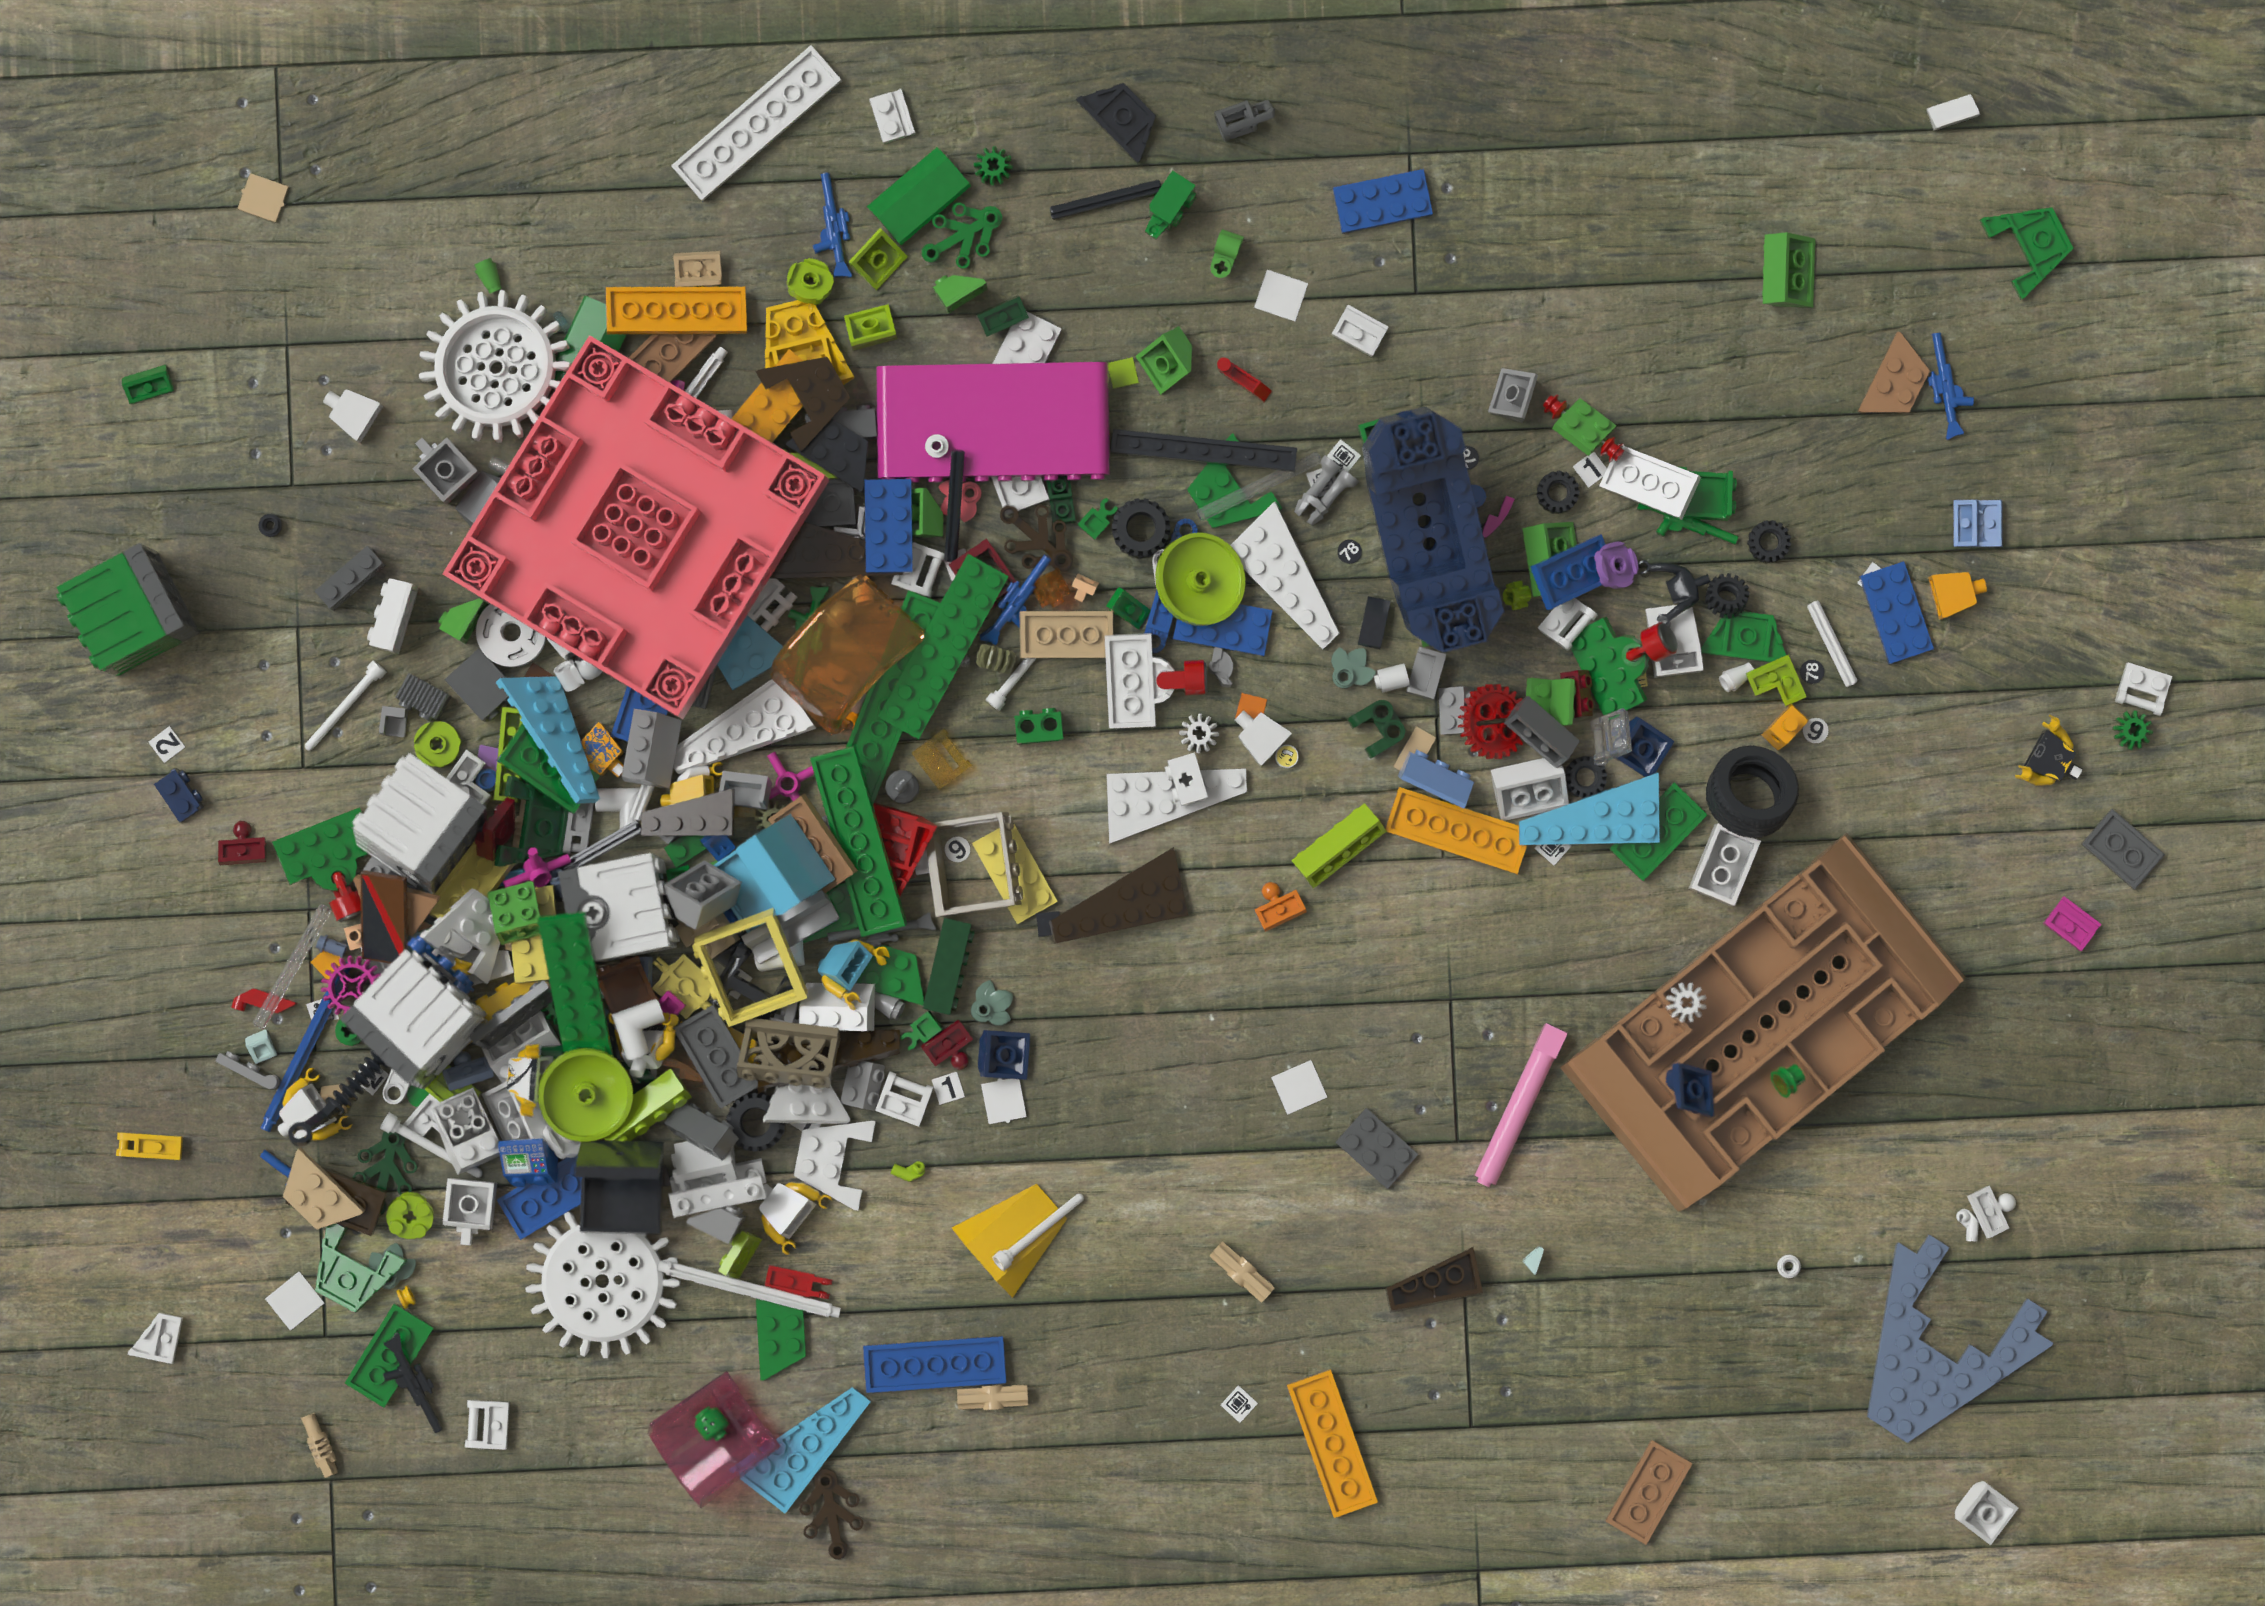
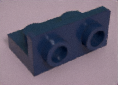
M174 768L171 770V773L156 782L154 786L179 823H182L204 808L201 803L204 799L197 789L192 790L188 784L191 780L186 772Z

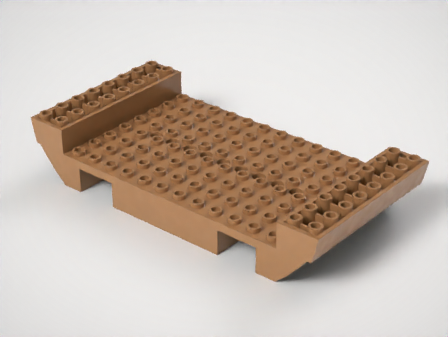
M1847 832L1811 861L1812 863L1604 1034L1592 1040L1560 1067L1678 1212L1688 1208L1729 1179L1739 1170L1738 1167L1772 1139H1777L1881 1054L1887 1044L1915 1021L1922 1020L1937 1008L1965 979L1960 969ZM1835 956L1844 958L1845 965L1843 968H1834L1832 960ZM1819 970L1824 971L1827 975V979L1823 984H1818L1814 979L1815 973ZM1679 983L1684 984L1685 990H1687L1689 983H1693L1692 992L1700 987L1701 992L1697 996H1706L1705 1000L1699 1001V1004L1706 1005V1009H1697L1702 1014L1700 1018L1692 1013L1693 1022H1689L1687 1014L1684 1022L1679 1021L1680 1013L1675 1018H1672L1671 1014L1675 1011V1008L1670 1010L1666 1008V1006L1673 1004V1001L1666 1000V997H1675L1671 992V988H1675L1680 992ZM1801 985L1806 986L1809 990V994L1805 999H1800L1796 994L1797 988ZM1682 997V999H1681V1002H1683V1003H1681L1682 1008H1684V1007H1689V1008H1690L1691 1005H1692V1003H1689V1002H1692V1000L1690 999V997H1689V998H1683V997ZM1782 1000L1788 1001L1791 1005L1790 1011L1786 1014L1781 1013L1778 1009V1004ZM1769 1015L1772 1018L1773 1023L1770 1028L1765 1029L1761 1026L1760 1019L1762 1016ZM1745 1030L1753 1031L1755 1034L1753 1042L1745 1043L1743 1041L1742 1034ZM1729 1044L1734 1045L1737 1050L1733 1058H1728L1724 1054V1048ZM1711 1059L1716 1060L1719 1067L1716 1072L1712 1073L1714 1116L1707 1117L1678 1109L1676 1107L1674 1091L1666 1084V1073L1669 1069H1672V1064L1680 1062L1707 1070L1706 1063ZM1795 1064L1804 1073L1805 1082L1797 1086V1092L1791 1094L1789 1098L1782 1097L1772 1084L1771 1072L1777 1071L1779 1067L1787 1069Z

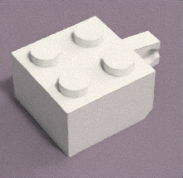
M458 1178L447 1179L443 1225L457 1227L456 1232H461V1245L470 1246L473 1234H478L479 1229H493L497 1192L496 1182Z

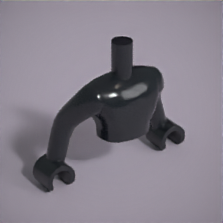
M1645 560L1638 563V568L1647 567V570L1640 573V576L1644 578L1648 577L1651 572L1675 574L1672 579L1666 581V585L1673 604H1679L1667 614H1660L1657 617L1658 622L1666 620V624L1669 627L1671 626L1670 621L1698 603V587L1710 583L1708 574L1694 578L1688 568L1672 563L1649 564Z

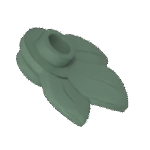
M1339 647L1334 652L1331 659L1334 668L1332 679L1337 687L1345 689L1353 684L1365 685L1375 676V670L1365 667L1367 657L1364 648L1355 649L1347 654ZM1341 673L1348 675L1347 681L1340 680L1339 676Z
M991 980L982 983L976 990V1001L971 1006L972 1017L978 1022L989 1021L995 1026L1006 1024L1011 1018L1005 1010L1012 1003L1013 994L1006 990L995 991ZM981 1006L986 1008V1014L980 1013L979 1008Z
M394 1243L390 1245L383 1255L372 1252L369 1258V1267L377 1271L386 1251L389 1250L404 1258L399 1244ZM406 1259V1264L393 1276L392 1281L387 1282L382 1288L392 1289L398 1285L400 1280L409 1278L415 1270L416 1260Z

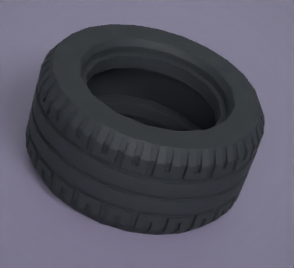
M1748 745L1732 749V751L1730 750L1720 759L1708 779L1705 795L1712 816L1722 827L1742 837L1760 838L1775 833L1787 821L1798 801L1799 783L1793 768L1778 753L1761 746ZM1739 774H1750L1759 777L1768 784L1773 792L1774 805L1766 809H1753L1745 806L1737 800L1732 792L1731 778Z

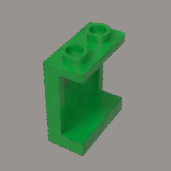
M1679 467L1681 469L1687 470V467ZM1689 471L1699 475L1701 479L1683 518L1728 521L1731 515L1735 514L1736 501L1732 500V492L1736 491L1737 479L1733 478V471H1728L1727 473Z

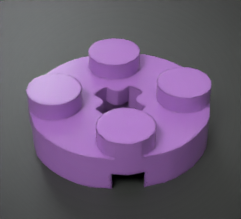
M1622 542L1608 543L1595 553L1597 573L1604 587H1611L1613 589L1627 587L1633 583L1634 574L1638 572V561L1634 551L1631 548L1627 549ZM1615 562L1619 563L1620 566L1617 569L1615 568Z

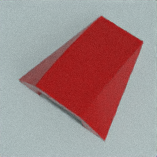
M873 803L900 897L938 826L922 816Z

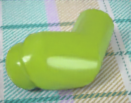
M916 1161L907 1168L894 1164L890 1174L911 1182L923 1176L925 1165L920 1161Z

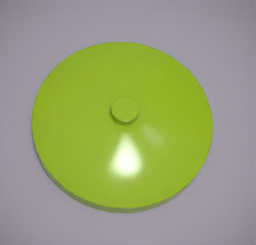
M1191 533L1176 539L1162 552L1156 566L1155 582L1163 605L1174 617L1190 625L1208 626L1226 619L1237 609L1245 591V572L1239 556L1227 542L1212 534Z
M591 1048L575 1049L556 1058L543 1073L538 1088L539 1106L547 1124L559 1135L581 1142L599 1140L616 1131L627 1118L633 1100L631 1080L623 1065L612 1055Z

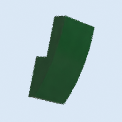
M1058 476V480L1047 481L1052 522L1054 523V521L1061 519L1066 524L1076 523L1070 480H1067V476Z

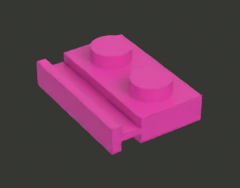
M2065 896L2060 899L2059 903L2043 922L2046 927L2078 951L2084 949L2096 930L2101 926V923Z

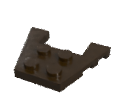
M828 357L755 371L765 390L786 378L791 384L810 418L808 423L790 432L800 451L812 441L850 399L847 390Z

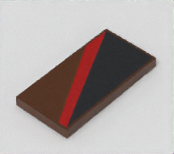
M363 870L360 873L362 959L392 964L404 950L408 951L407 877Z

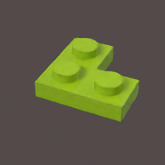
M1789 655L1746 673L1755 696L1777 687L1785 706L1807 697Z

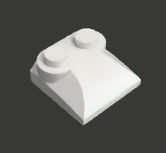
M1982 1481L1974 1484L1958 1504L1955 1510V1519L1991 1545L2018 1510V1507L1986 1482Z

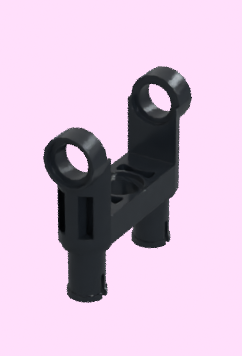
M739 940L730 955L731 959L719 977L727 997L731 991L735 990L754 1002H759L793 989L788 975L787 977L784 976L774 994L771 995L735 974L746 957L744 954L748 948L742 940ZM712 997L709 999L712 1004L715 1005L716 1003V1006L720 1007L717 1000H713ZM778 1009L757 1016L755 1019L768 1020L770 1015L776 1013Z

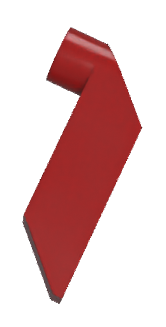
M1223 357L1218 360L1217 369L1220 373L1261 401H1266L1272 392L1271 389L1230 362L1228 358Z
M253 988L235 997L231 1008L244 1012L248 1003L279 1014L296 1006L297 1002Z

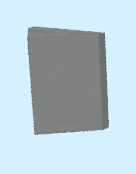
M1501 368L1488 412L1522 423L1525 419L1538 375Z

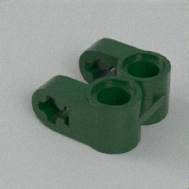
M1378 700L1347 718L1352 729L1372 719L1381 733L1382 739L1365 748L1370 759L1399 743L1405 736L1404 725L1401 723L1392 705L1386 700ZM1376 707H1386L1388 715L1385 718L1377 717L1375 714ZM1389 726H1396L1399 729L1400 734L1397 738L1388 736L1387 729Z

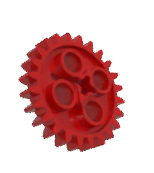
M1486 684L1485 687H1477V691H1471V698H1464L1467 706H1460V709L1464 711V715L1458 716L1459 719L1463 720V723L1458 725V728H1464V732L1460 736L1468 738L1464 744L1472 745L1471 752L1478 751V756L1485 757L1486 755V759H1502V756L1509 757L1510 752H1517L1515 745H1523L1520 737L1504 722L1481 726L1476 725L1478 721L1507 718L1515 705L1523 700L1522 698L1515 699L1516 691L1509 692V687H1501V684ZM1501 704H1502L1503 707H1504L1503 713L1501 712V709H1500V708H1501ZM1481 707L1483 708V711H1484L1483 716H1482L1481 713H1480ZM1504 727H1505L1506 730H1507L1506 736L1504 735V732H1503V731H1504ZM1484 730L1486 731V734H1487L1486 739H1485L1484 736H1483Z

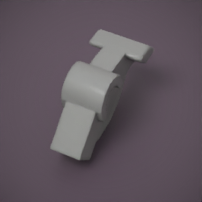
M1214 647L1212 661L1208 666L1209 672L1216 676L1222 687H1231L1232 682L1229 680L1233 671L1231 657L1225 651H1222V648Z

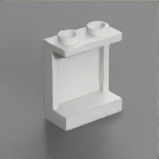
M687 1141L674 1144L675 1154H671L673 1166L676 1169L673 1170L675 1184L679 1183L682 1191L687 1190L686 1180L725 1172L728 1182L737 1180L734 1147L731 1148L723 1161Z

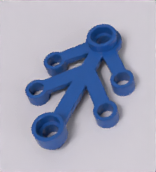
M419 935L416 938L413 937L407 943L410 948L420 955H423L425 952L456 979L453 984L458 989L462 990L466 995L470 991L473 993L474 989L471 986L474 983L459 969L453 972L451 970L453 964L440 954L437 956L432 954L434 949Z

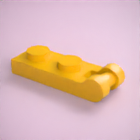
M122 1132L117 1134L119 1149H116V1156L182 1159V1136ZM129 1140L134 1141V1150L128 1149Z

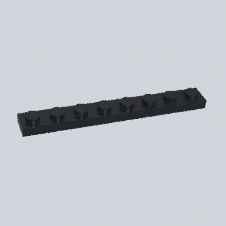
M1113 429L1110 452L1112 454L1295 472L1298 449L1296 447Z

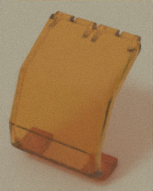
M858 575L819 606L785 643L774 658L770 671L772 680L831 734H838L849 726L851 722L845 717L853 706L890 667L923 641L924 633L926 632L914 620L910 621L911 617L898 605L894 606V601L881 589L877 590V585L866 575Z

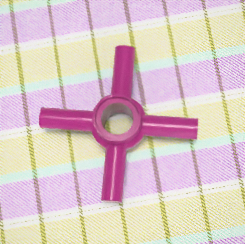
M776 752L769 754L767 757L778 775L775 783L776 786L771 788L769 800L779 794L790 797L792 801L800 797L798 791L800 790L801 782L815 775L813 767L810 766L798 774L786 772ZM785 778H792L794 780L793 789L786 791L782 788V782Z
M530 848L528 850L529 859L523 864L525 872L505 880L503 883L506 888L532 881L534 887H543L552 878L550 871L571 863V859L566 854L545 863L538 856L537 849Z

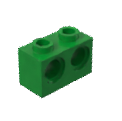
M1056 708L1042 709V713L1033 714V710L1019 711V715L1014 716L1017 745L1064 741L1061 712H1056ZM1051 718L1057 722L1055 730L1047 731L1044 728V722L1047 719ZM1024 721H1031L1034 724V729L1030 733H1024L1021 731V724Z

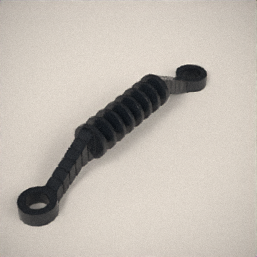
M371 1050L370 1054L373 1060L365 1057L364 1061L367 1066L361 1063L358 1064L361 1073L353 1070L351 1074L355 1079L345 1078L348 1086L341 1083L339 1088L342 1093L336 1090L333 1091L336 1099L328 1097L326 1099L327 1104L322 1110L306 1121L294 1123L289 1128L290 1142L297 1147L307 1146L312 1141L313 1130L337 1115H344L345 1110L342 1106L344 1105L347 1108L352 1106L348 1099L357 1101L358 1097L355 1092L361 1095L364 1093L361 1085L369 1088L370 1083L367 1079L372 1081L377 1079L373 1072L382 1074L383 1071L380 1065L385 1068L389 1066ZM299 1130L307 1132L306 1136L302 1139L294 1137L295 1133Z

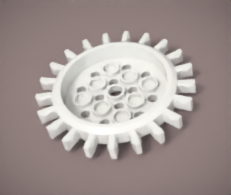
M500 290L498 305L488 307L486 295L483 292H478L479 309L470 312L468 305L460 299L457 301V305L463 316L456 322H453L451 317L444 313L439 315L442 322L449 327L444 336L433 331L427 332L426 335L433 342L439 343L436 353L422 351L420 352V357L427 362H435V370L420 373L419 379L422 382L436 380L438 388L429 391L424 397L428 402H434L441 397L447 402L435 414L440 420L445 419L452 411L459 414L452 426L454 432L459 434L466 422L470 421L475 423L472 431V438L475 441H480L484 426L493 427V438L497 443H501L503 438L502 426L512 424L513 432L518 438H522L524 434L520 421L529 416L532 423H536L539 416L535 411L542 404L547 405L550 400L547 397L551 389H556L561 382L554 380L556 371L566 372L571 366L566 361L556 362L555 353L565 351L570 346L566 340L554 344L551 343L549 337L562 328L557 321L550 323L543 329L538 324L547 313L545 307L539 306L532 316L524 313L529 303L527 296L521 295L516 308L513 309L507 307L508 294L506 291ZM490 332V337L483 339L484 333ZM517 336H522L520 342H515ZM471 346L472 351L465 353V348ZM498 350H504L502 356L498 357L496 355ZM531 353L536 354V357L533 360L528 359V356ZM494 363H502L503 368L500 373L494 374L491 372V366ZM485 364V369L479 371V365ZM516 367L517 372L510 374L511 368ZM467 378L466 384L460 385V380ZM493 382H499L497 388H492ZM526 385L531 386V389L528 392H524L523 390ZM475 396H480L479 402H473ZM512 399V404L505 406L506 400Z
M570 1211L565 1213V1220L569 1224L570 1230L562 1234L557 1227L550 1224L546 1229L556 1239L552 1248L547 1247L543 1243H535L533 1246L537 1252L547 1256L544 1265L531 1263L527 1264L526 1267L530 1272L542 1274V1284H531L526 1287L527 1293L543 1292L545 1300L543 1304H538L531 1309L532 1314H540L544 1310L549 1309L554 1318L544 1326L543 1331L545 1333L551 1332L558 1324L566 1329V1334L560 1341V1346L563 1348L570 1343L573 1335L582 1338L581 1356H586L590 1351L591 1341L601 1342L602 1357L609 1358L611 1352L609 1343L618 1339L623 1352L629 1354L631 1353V1344L628 1341V1336L634 1332L639 1335L642 1342L648 1344L651 1338L643 1326L650 1320L657 1327L664 1328L667 1323L663 1318L657 1316L655 1311L659 1305L667 1308H676L677 1305L674 1300L662 1296L664 1287L674 1288L681 1285V1280L676 1278L666 1279L664 1278V1272L657 1271L660 1261L678 1263V1258L676 1257L661 1260L657 1252L670 1242L669 1238H660L655 1244H652L646 1237V1234L581 1233L580 1225L576 1222L575 1216ZM614 1242L620 1244V1249L618 1251H614L612 1249V1244ZM581 1245H585L587 1247V1252L585 1254L579 1252V1247ZM632 1257L638 1260L636 1266H631L629 1263ZM598 1260L604 1261L605 1267L603 1269L597 1267ZM565 1263L572 1265L571 1271L567 1272L564 1270ZM599 1274H605L609 1278V1284L604 1288L596 1284V1278ZM620 1275L623 1281L621 1284L615 1283V1276ZM583 1278L589 1279L590 1284L588 1287H584L581 1284ZM636 1290L640 1292L639 1299H634L632 1297L633 1291ZM601 1293H605L607 1295L606 1302H601L599 1300V1295ZM568 1296H572L574 1298V1303L572 1305H569L566 1302V1298ZM619 1308L624 1309V1317H619L617 1315V1310ZM586 1311H590L592 1313V1318L590 1320H586L584 1318V1313Z

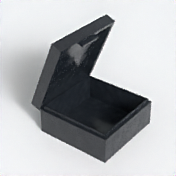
M603 1140L581 1142L575 1164V1177H582L581 1233L661 1235L664 1142Z

